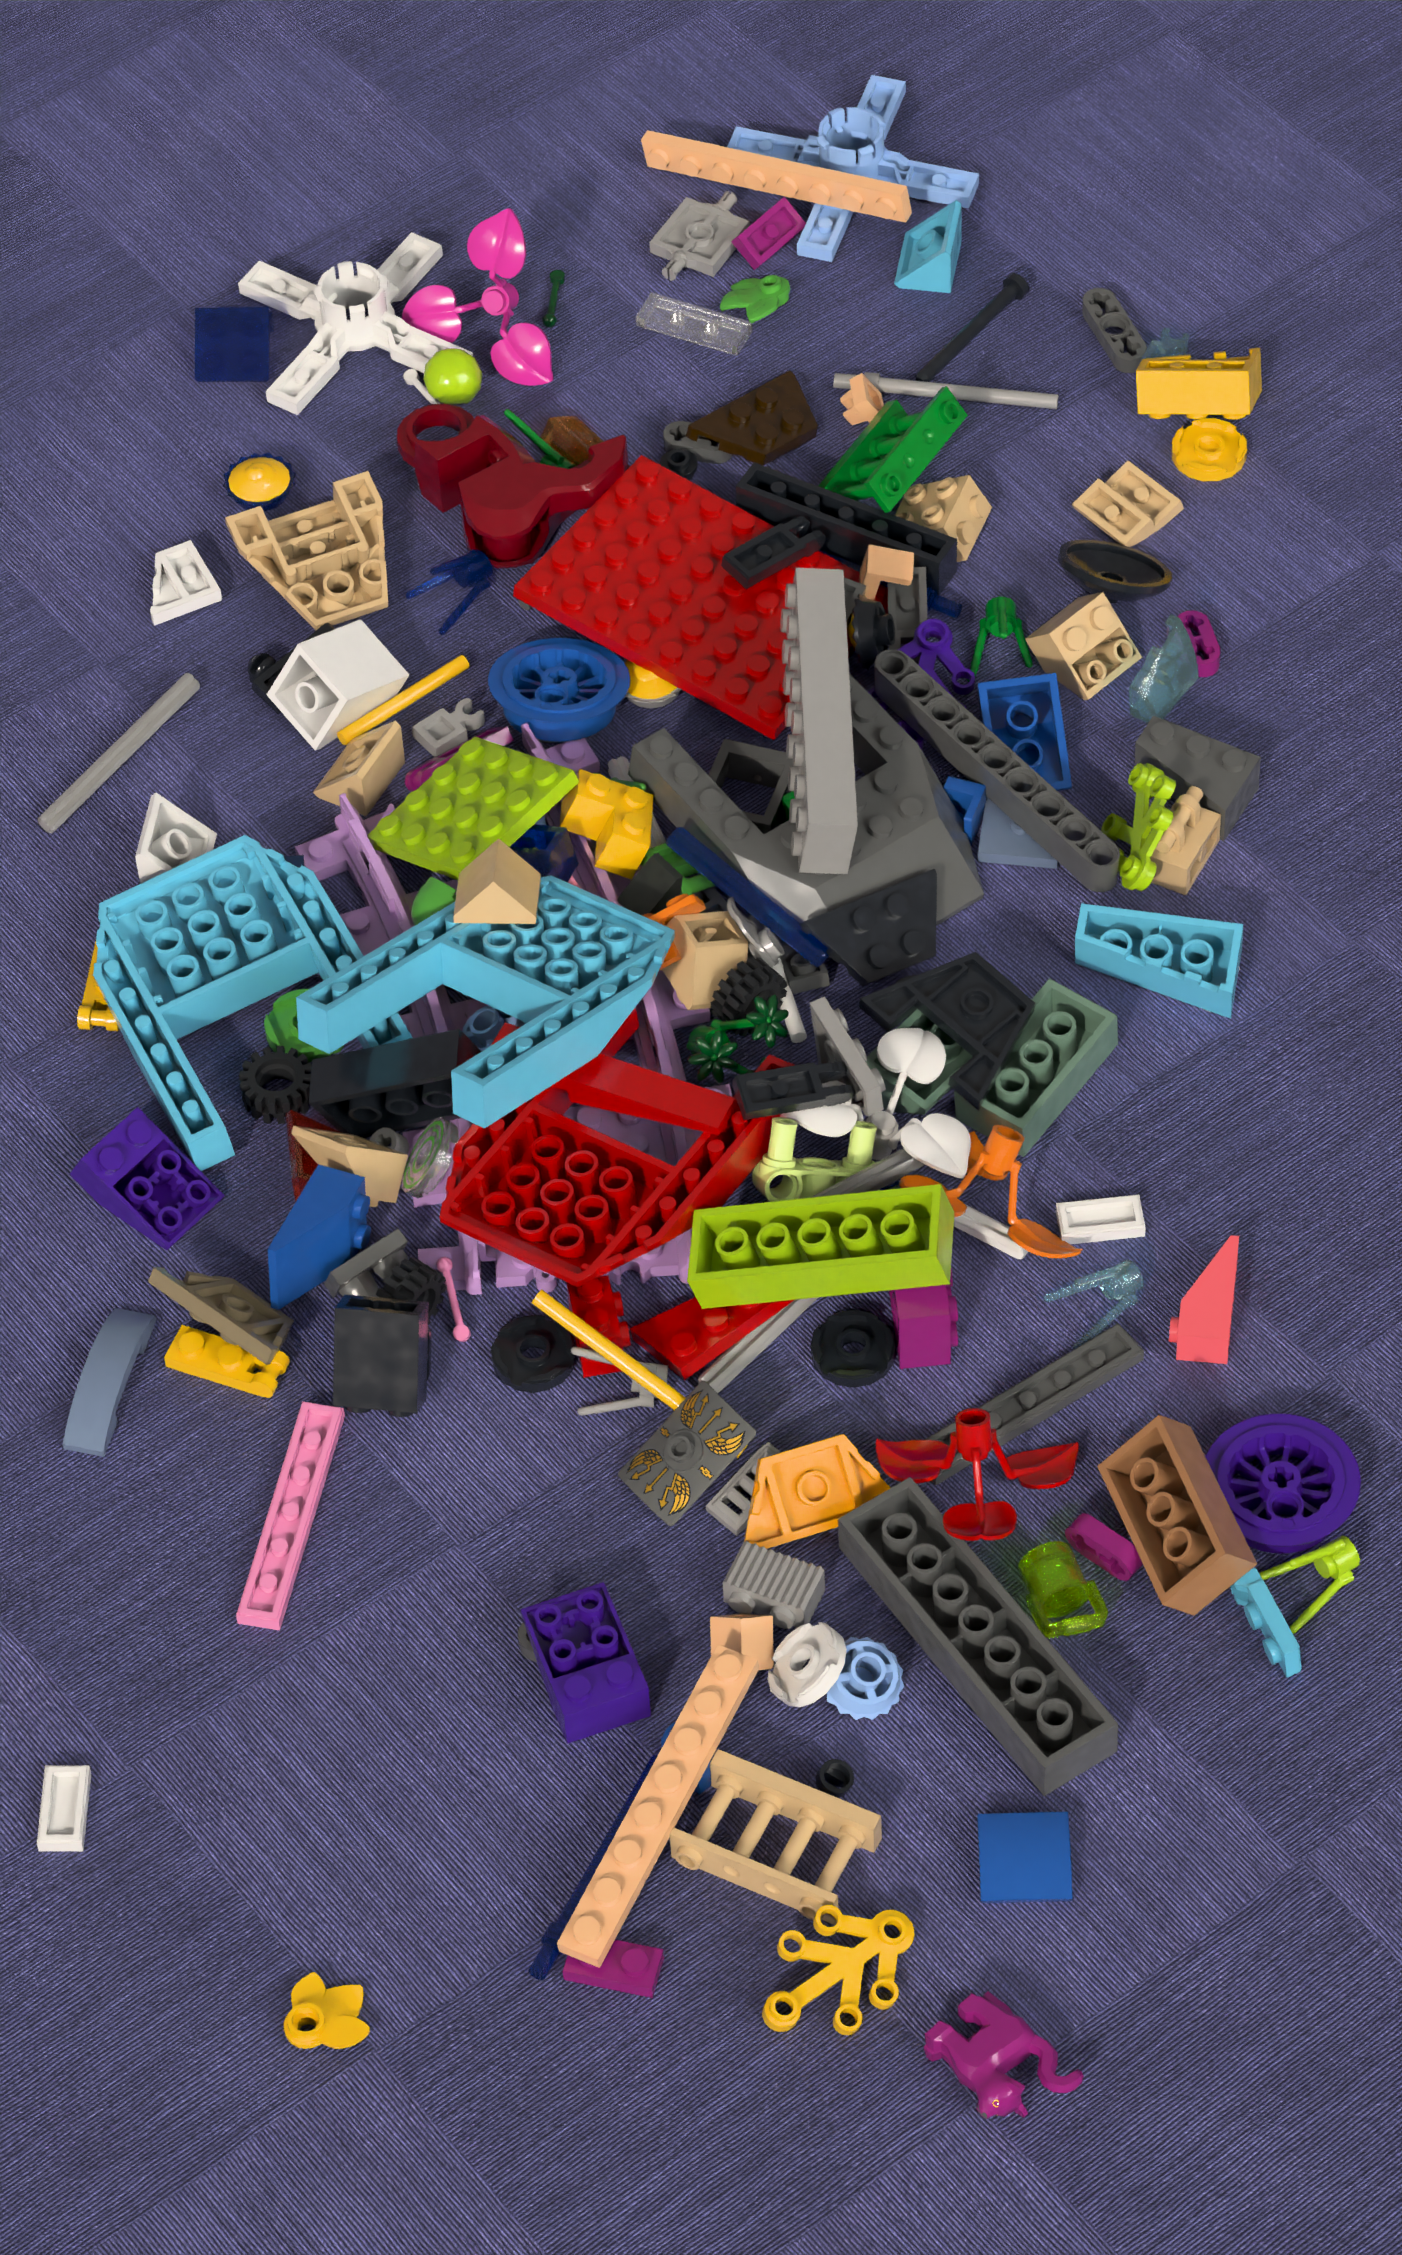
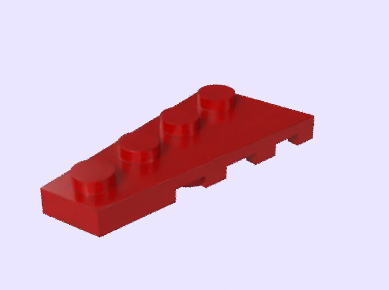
M694 1297L629 1329L633 1340L661 1363L668 1365L671 1371L685 1381L794 1300L702 1309L697 1298Z

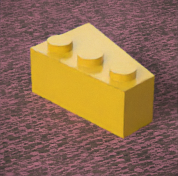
M1250 348L1249 356L1226 358L1225 351L1213 352L1214 359L1191 360L1190 354L1142 359L1136 370L1138 414H1149V417L1153 419L1168 418L1171 414H1186V417L1189 419H1203L1209 415H1223L1226 419H1241L1246 415H1250L1262 392L1261 348Z

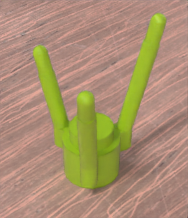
M1339 1536L1319 1547V1549L1302 1554L1290 1561L1259 1573L1262 1580H1266L1313 1562L1316 1570L1323 1578L1332 1577L1335 1579L1289 1627L1293 1634L1305 1625L1341 1587L1354 1580L1351 1570L1360 1565V1558L1356 1547L1346 1536Z

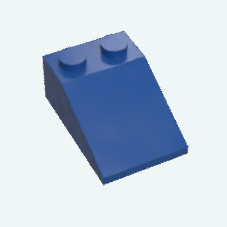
M1056 673L978 683L977 697L981 723L1056 791L1072 789Z
M318 1164L268 1248L271 1308L280 1310L327 1280L331 1271L356 1256L359 1249L364 1250L367 1247L371 1236V1226L367 1225L366 1215L370 1206V1197L366 1196L365 1177Z

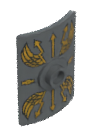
M701 1381L618 1472V1476L668 1526H673L756 1436V1430L706 1381Z

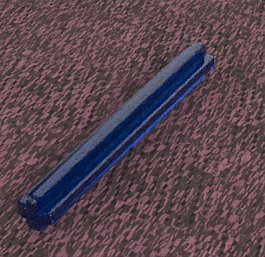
M678 827L670 834L666 841L670 849L730 898L733 896L736 903L768 927L813 966L819 967L828 959L829 955L826 953L828 948L812 933L806 935L801 930L800 923L683 827Z

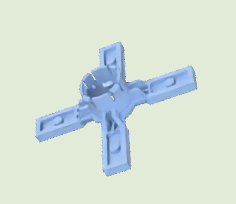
M871 75L857 108L846 107L847 121H845V110L843 108L831 110L820 122L818 137L809 135L804 140L736 126L727 146L728 148L907 186L909 197L947 205L957 200L961 203L962 208L968 209L979 186V173L912 161L899 152L889 151L884 146V140L906 93V81ZM856 153H858V162H857V163H856ZM815 203L798 240L797 255L832 262L854 212Z

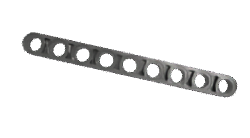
M889 649L880 652L876 656L874 691L887 706L969 781L985 785L986 796L1086 888L1094 892H1107L1116 886L1120 852L1112 840L908 655L900 650Z

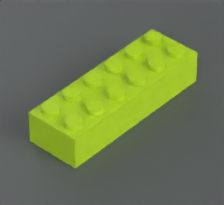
M941 1184L694 1210L687 1282L702 1309L949 1285L955 1212Z

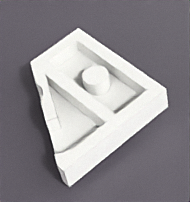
M191 540L156 553L155 577L153 578L152 588L153 606L150 609L154 626L222 600L221 589Z

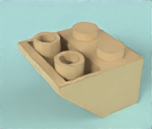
M1104 592L1078 597L1025 638L1044 672L1047 674L1056 673L1057 681L1083 700H1089L1142 658Z
M728 911L675 915L666 926L675 930L673 941L682 959L663 968L661 971L665 973L675 989L678 999L685 1005L687 1010L711 1008V1002L715 1000L712 997L714 991L721 989L718 986L721 979L726 981L729 977L726 973L731 968L736 971L738 963L741 961L747 962L749 943Z

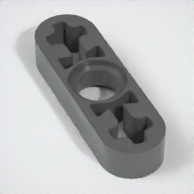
M1094 288L1087 291L1083 296L1082 304L1084 319L1115 368L1124 373H1136L1142 359L1147 358L1146 343L1113 292L1105 288ZM1102 308H1105L1104 315H1102ZM1116 326L1124 331L1120 334H1110L1105 329ZM1127 345L1126 350L1128 352L1124 353V347Z

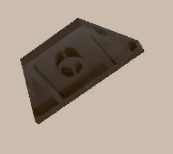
M788 371L689 424L686 436L696 442L699 436L720 443L718 450L732 455H740L748 461L764 466L815 438L818 425L794 373Z

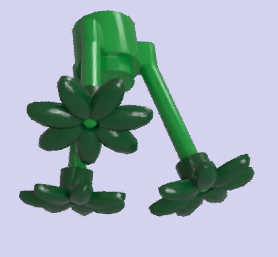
M775 994L769 997L767 1004L762 997L756 996L754 1002L758 1012L748 1013L746 1019L729 1021L714 1019L711 1026L701 1025L693 1029L686 1045L687 1050L691 1051L693 1055L687 1061L693 1065H701L696 1076L698 1081H703L712 1073L714 1080L718 1084H722L724 1080L723 1068L732 1070L739 1075L756 1071L749 1070L727 1057L737 1049L738 1044L730 1042L725 1033L726 1030L755 1027L752 1039L759 1040L765 1036V1041L769 1048L775 1046L776 1035L782 1038L787 1037L786 1028L779 1022L786 1019L789 1012L782 1009L777 1010L778 998ZM763 1057L761 1059L760 1065L766 1059V1057Z

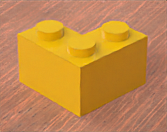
M579 769L576 774L579 783L565 795L561 802L559 828L596 841L594 867L632 880L651 844L654 795L644 792L640 788L630 787L613 781L601 774H594Z

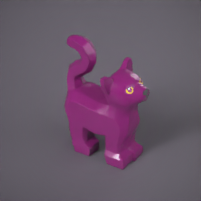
M989 1991L983 1997L971 1993L958 2005V2017L965 2023H975L980 2027L970 2038L967 2039L951 2025L942 2021L937 2022L925 2033L926 2045L924 2046L926 2057L932 2062L944 2059L949 2064L959 2082L977 2094L978 2102L976 2109L980 2116L985 2119L994 2115L1007 2116L1013 2111L1022 2117L1028 2115L1021 2100V2093L1025 2089L1024 2084L1010 2078L1005 2073L1025 2061L1032 2054L1039 2057L1037 2075L1042 2085L1054 2093L1066 2094L1074 2091L1084 2078L1082 2071L1079 2069L1069 2075L1058 2076L1056 2073L1058 2052L1051 2043L1037 2036L1022 2017L1014 2015L1006 2004Z

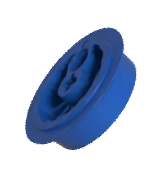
M548 638L521 644L501 655L490 669L488 686L494 699L503 707L506 720L517 731L522 733L521 725L528 723L529 728L537 739L558 742L573 741L598 733L612 721L616 712V706L624 699L628 692L630 673L622 659L603 646L579 639Z

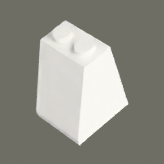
M360 619L298 643L266 695L316 751L336 739L338 731L396 696L409 677V673Z

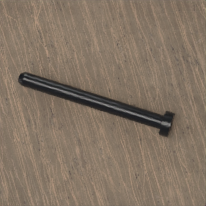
M1016 273L1009 274L1003 280L1004 288L917 373L916 381L930 382L1014 298L1017 300L1022 299L1029 292V286L1025 279Z

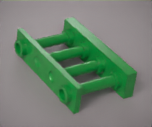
M947 386L942 387L922 412L908 415L897 399L888 401L818 486L856 501L874 497L884 513H888L968 415Z

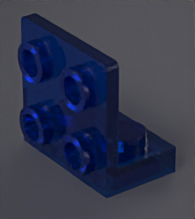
M195 308V380L197 382H267L269 380L270 332H274V316L270 308Z

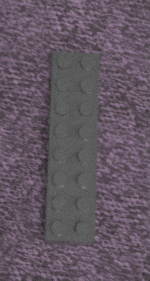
M911 1477L838 1519L839 1549L1043 1796H1046L1117 1752V1721L964 1540L952 1537L944 1530L943 1515Z

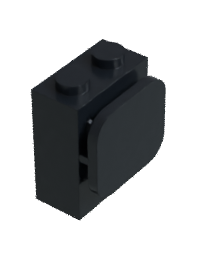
M344 1295L335 1307L333 1406L346 1407L347 1411L353 1413H365L371 1411V1409L388 1411L389 1415L396 1417H407L413 1413H418L426 1401L427 1380L431 1373V1330L428 1326L429 1302Z

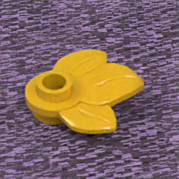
M315 1972L302 1978L296 1983L291 1992L293 2008L284 2020V2033L287 2040L292 2045L303 2049L313 2048L320 2044L334 2049H343L364 2040L370 2033V2027L364 2021L357 2018L363 2004V1986L342 1985L326 1989L324 1982ZM310 2024L315 2026L310 2031H300V2028L304 2025Z

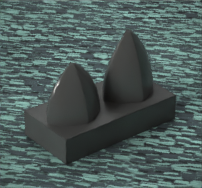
M399 1228L331 1271L324 1284L333 1298L339 1294L342 1296L378 1297L376 1295L378 1286L372 1273L375 1272L382 1279H385L386 1276L391 1277V1270L396 1265L400 1267L402 1260H409L404 1251L408 1241Z

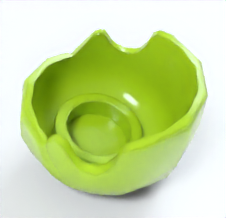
M448 348L436 352L425 364L423 380L428 393L440 403L450 405L467 404L480 391L483 374L477 360L461 349Z

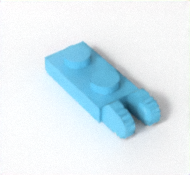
M1253 1567L1231 1585L1230 1588L1237 1604L1244 1606V1612L1253 1630L1261 1629L1265 1637L1262 1643L1269 1661L1272 1665L1279 1663L1287 1678L1301 1672L1300 1646L1264 1580H1262L1257 1569Z

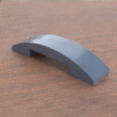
M115 1308L107 1317L83 1367L68 1416L63 1449L105 1457L117 1425V1407L138 1353L144 1354L156 1322L155 1315Z

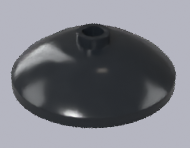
M1074 540L1064 543L1058 553V561L1066 574L1080 587L1092 594L1104 592L1110 603L1137 601L1156 596L1167 590L1172 581L1170 569L1161 561L1144 552L1116 543L1098 540Z

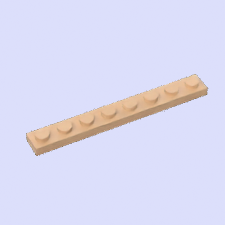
M649 130L646 131L641 139L647 167L905 223L912 214L908 189L905 185Z
M717 1644L557 1942L559 1952L598 1968L601 1967L670 1837V1832L673 1827L675 1828L759 1670L757 1659Z

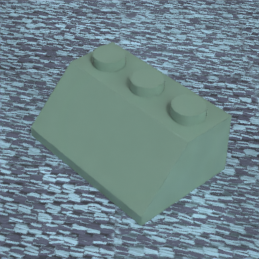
M916 1009L896 1029L921 1028L924 1031L933 1033L941 1040L944 1046L946 1062L941 1075L929 1084L918 1083L907 1076L894 1112L925 1115L952 1089L948 1085L950 1076L973 1058V1056L921 1011ZM875 1048L867 1056V1061L865 1062L870 1070L877 1068L883 1078L886 1090L881 1092L883 1108L886 1110L900 1073L885 1069L878 1060L877 1048Z

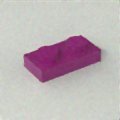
M784 196L731 242L755 270L805 227L806 222Z
M615 1940L600 1968L567 1955L563 1968V1978L567 1981L653 1998L664 1960L663 1949Z

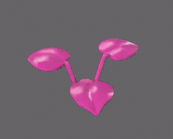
M507 208L474 227L467 242V252L473 265L480 270H490L489 278L496 285L488 287L483 292L481 300L457 307L456 296L451 288L444 285L427 286L416 292L409 299L403 310L402 319L412 327L453 343L462 331V320L458 313L483 307L491 315L498 316L503 314L500 335L503 339L496 342L491 348V359L495 369L504 378L514 383L527 386L543 385L554 380L551 347L545 333L535 324L527 322L515 324L507 332L510 317L514 315L512 310L519 302V294L512 284L507 283L505 279H500L496 274L506 279L513 278L522 270L526 260V244L521 224L511 208Z

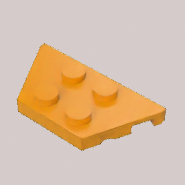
M844 1434L760 1458L757 1462L744 1541H748L751 1544L756 1543L759 1547L764 1546L768 1549L837 1528L840 1517L891 1487L880 1477L881 1474L873 1465L858 1453V1449Z

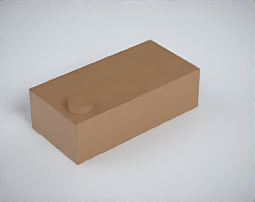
M1158 1415L1097 1466L1162 1605L1194 1616L1257 1565L1191 1426Z

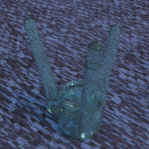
M1127 1259L1108 1269L1074 1280L1073 1285L1044 1296L1045 1302H1052L1100 1285L1101 1291L1107 1299L1119 1300L1106 1315L1074 1344L1073 1350L1096 1337L1126 1308L1138 1303L1135 1293L1143 1289L1144 1281L1140 1270L1133 1261Z

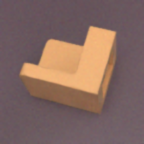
M868 545L860 569L859 583L866 585L865 597L871 600L875 599L880 581L907 586L911 585L914 553Z
M741 1613L710 1617L711 1656L718 1644L757 1659L759 1670L773 1668L772 1615Z

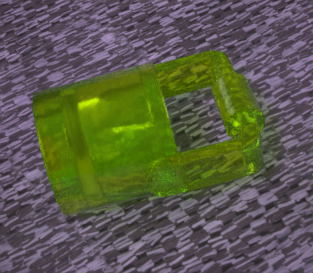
M1062 1541L1047 1542L1033 1548L1022 1557L1018 1564V1571L1029 1592L1026 1595V1603L1038 1629L1046 1638L1063 1635L1066 1637L1085 1633L1092 1629L1100 1628L1105 1624L1108 1616L1106 1604L1093 1580H1086L1071 1547L1067 1543ZM1088 1599L1095 1611V1614L1075 1616L1054 1623H1050L1048 1618H1058L1079 1609Z

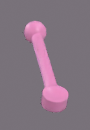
M441 1257L436 1263V1268L446 1279V1290L456 1325L453 1329V1336L456 1340L465 1342L470 1338L471 1331L463 1323L450 1272L453 1263L450 1258Z

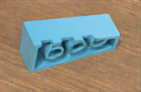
M1081 903L1075 935V963L1231 1019L1242 954L1244 924Z

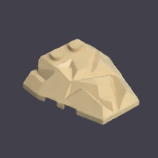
M369 471L333 482V500L268 521L261 506L225 517V523L238 552L315 630L325 623L333 626L388 607L383 505Z

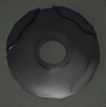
M851 1309L836 1312L827 1317V1322L823 1323L821 1327L819 1324L813 1332L811 1356L814 1367L823 1378L836 1385L853 1388L871 1385L883 1378L894 1364L896 1341L893 1330L887 1323L885 1325L879 1321L877 1315L869 1311ZM851 1342L864 1346V1349L858 1353H848L842 1348Z
M529 1315L518 1317L505 1324L498 1331V1337L492 1343L491 1358L494 1372L504 1384L517 1391L535 1393L550 1390L563 1383L573 1371L576 1361V1355L571 1353V1348L575 1347L573 1335L556 1321L554 1323L550 1320H545V1316ZM534 1347L544 1351L542 1356L533 1359L522 1355L525 1350Z

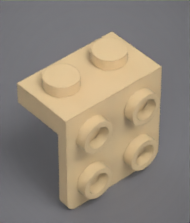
M965 475L911 486L904 494V498L895 516L956 538L957 562L967 560L992 506L971 476Z

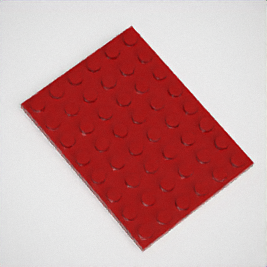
M641 455L514 585L513 597L645 670L653 672L656 676L759 733L775 740L786 728L785 707L786 703H791L790 696L784 695L782 688L786 664L782 663L783 640L788 639L787 634L781 632L780 619L781 610L788 609V607H785L786 584H793L796 568L841 569L844 572L845 578L858 583L860 573L818 550L811 556L801 558L748 589L744 588L721 566L722 557L729 551L774 526ZM879 584L874 600L881 602L885 613L888 614V588ZM847 630L849 658L854 653L855 649L850 641Z

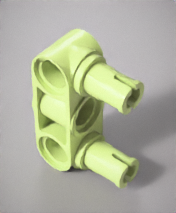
M772 1118L768 1153H765L763 1159L755 1166L752 1173V1182L755 1188L770 1202L810 1198L875 1163L872 1161L877 1126L870 1122L856 1121L854 1128L850 1132L847 1157L842 1158V1160H828L816 1157L799 1159L793 1157L798 1123L790 1118ZM783 1175L782 1182L777 1187L770 1188L771 1181L776 1176Z

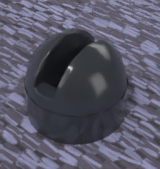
M267 653L254 655L249 660L247 668L250 682L252 683V681L277 662L275 658Z
M839 1759L826 1761L816 1774L815 1784L817 1789L837 1798L844 1796L854 1783V1773L851 1767Z

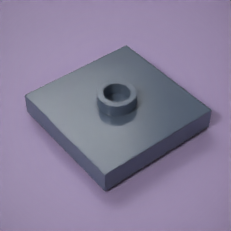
M986 796L978 848V862L1057 869L1058 861Z

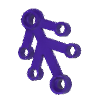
M939 619L925 620L916 628L914 640L897 650L904 652L911 659L920 656L918 665L951 694L934 671L936 659L938 658L952 675L951 686L954 692L960 695L971 693L975 687V675L972 670L963 666L951 650L953 636L950 628ZM930 637H935L939 639V642L932 643L926 640ZM960 678H966L970 682L968 684L962 685L959 684L957 680ZM874 687L868 691L873 698L878 697ZM884 702L879 703L885 711L889 709V706ZM904 720L900 721L898 724L922 749L924 739Z

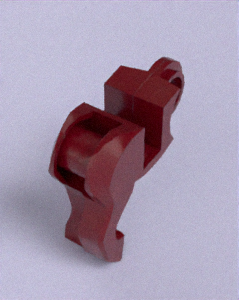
M430 404L415 409L402 420L397 428L398 451L403 460L415 468L421 495L442 513L461 504L463 533L471 557L481 565L494 568H513L533 563L543 553L557 527L576 510L589 509L630 467L628 465L627 441L624 435L590 446L588 459L571 469L555 467L536 462L520 442L485 415H477L474 419L463 408L450 404ZM433 426H446L459 432L457 436L442 441H424L416 438L423 430Z

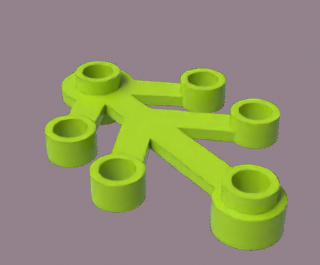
M1141 763L1137 764L1130 772L1128 778L1129 785L1136 792L1133 828L1127 825V821L1114 813L1107 816L1101 828V831L1108 838L1114 841L1121 839L1131 845V854L1128 857H1125L1124 851L1119 848L1121 883L1128 890L1137 889L1138 891H1143L1151 884L1156 873V863L1151 861L1150 857L1164 831L1168 829L1173 820V812L1165 808L1164 805L1172 796L1176 782L1164 775L1161 769L1150 763L1144 765ZM1155 797L1149 807V799Z

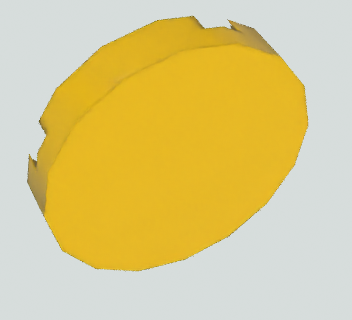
M1217 418L1194 420L1191 426L1185 429L1182 426L1178 429L1172 439L1173 463L1180 472L1189 478L1199 481H1220L1230 478L1242 469L1247 459V441L1243 433L1241 436L1236 431V426Z

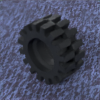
M751 957L747 959L746 963L743 961L738 963L736 971L731 968L726 973L729 977L726 981L721 979L718 984L721 989L714 991L712 997L715 1000L711 1002L712 1013L719 1020L746 1019L748 1013L758 1012L754 1002L756 996L762 997L767 1004L769 997L775 994L778 998L777 1008H780L783 1004L780 998L786 997L787 991L784 988L787 987V982L761 958L756 957L754 959ZM755 1027L732 1029V1031L737 1035L746 1036L747 1032L750 1035L753 1034Z
M277 1046V1052L271 1053L270 1047L263 1048L264 1055L260 1056L257 1052L251 1055L252 1063L245 1060L242 1064L243 1071L239 1073L244 1107L247 1112L251 1111L252 1117L257 1120L263 1115L264 1123L271 1124L272 1118H277L278 1124H285L284 1117L290 1116L293 1122L299 1119L298 1111L304 1115L309 1111L312 1065L308 1063L307 1057L304 1054L298 1057V1051L294 1048H290L288 1054L285 1053L284 1046ZM275 1079H286L293 1082L291 1086L281 1091H268L262 1088L267 1082Z
M410 1257L409 1260H402L400 1267L396 1265L391 1270L392 1276L385 1277L382 1281L385 1285L383 1289L378 1288L376 1295L379 1298L429 1302V1325L431 1323L429 1318L432 1314L436 1316L439 1310L436 1308L437 1304L443 1302L444 1296L441 1294L446 1291V1285L444 1284L446 1279L441 1273L420 1260Z

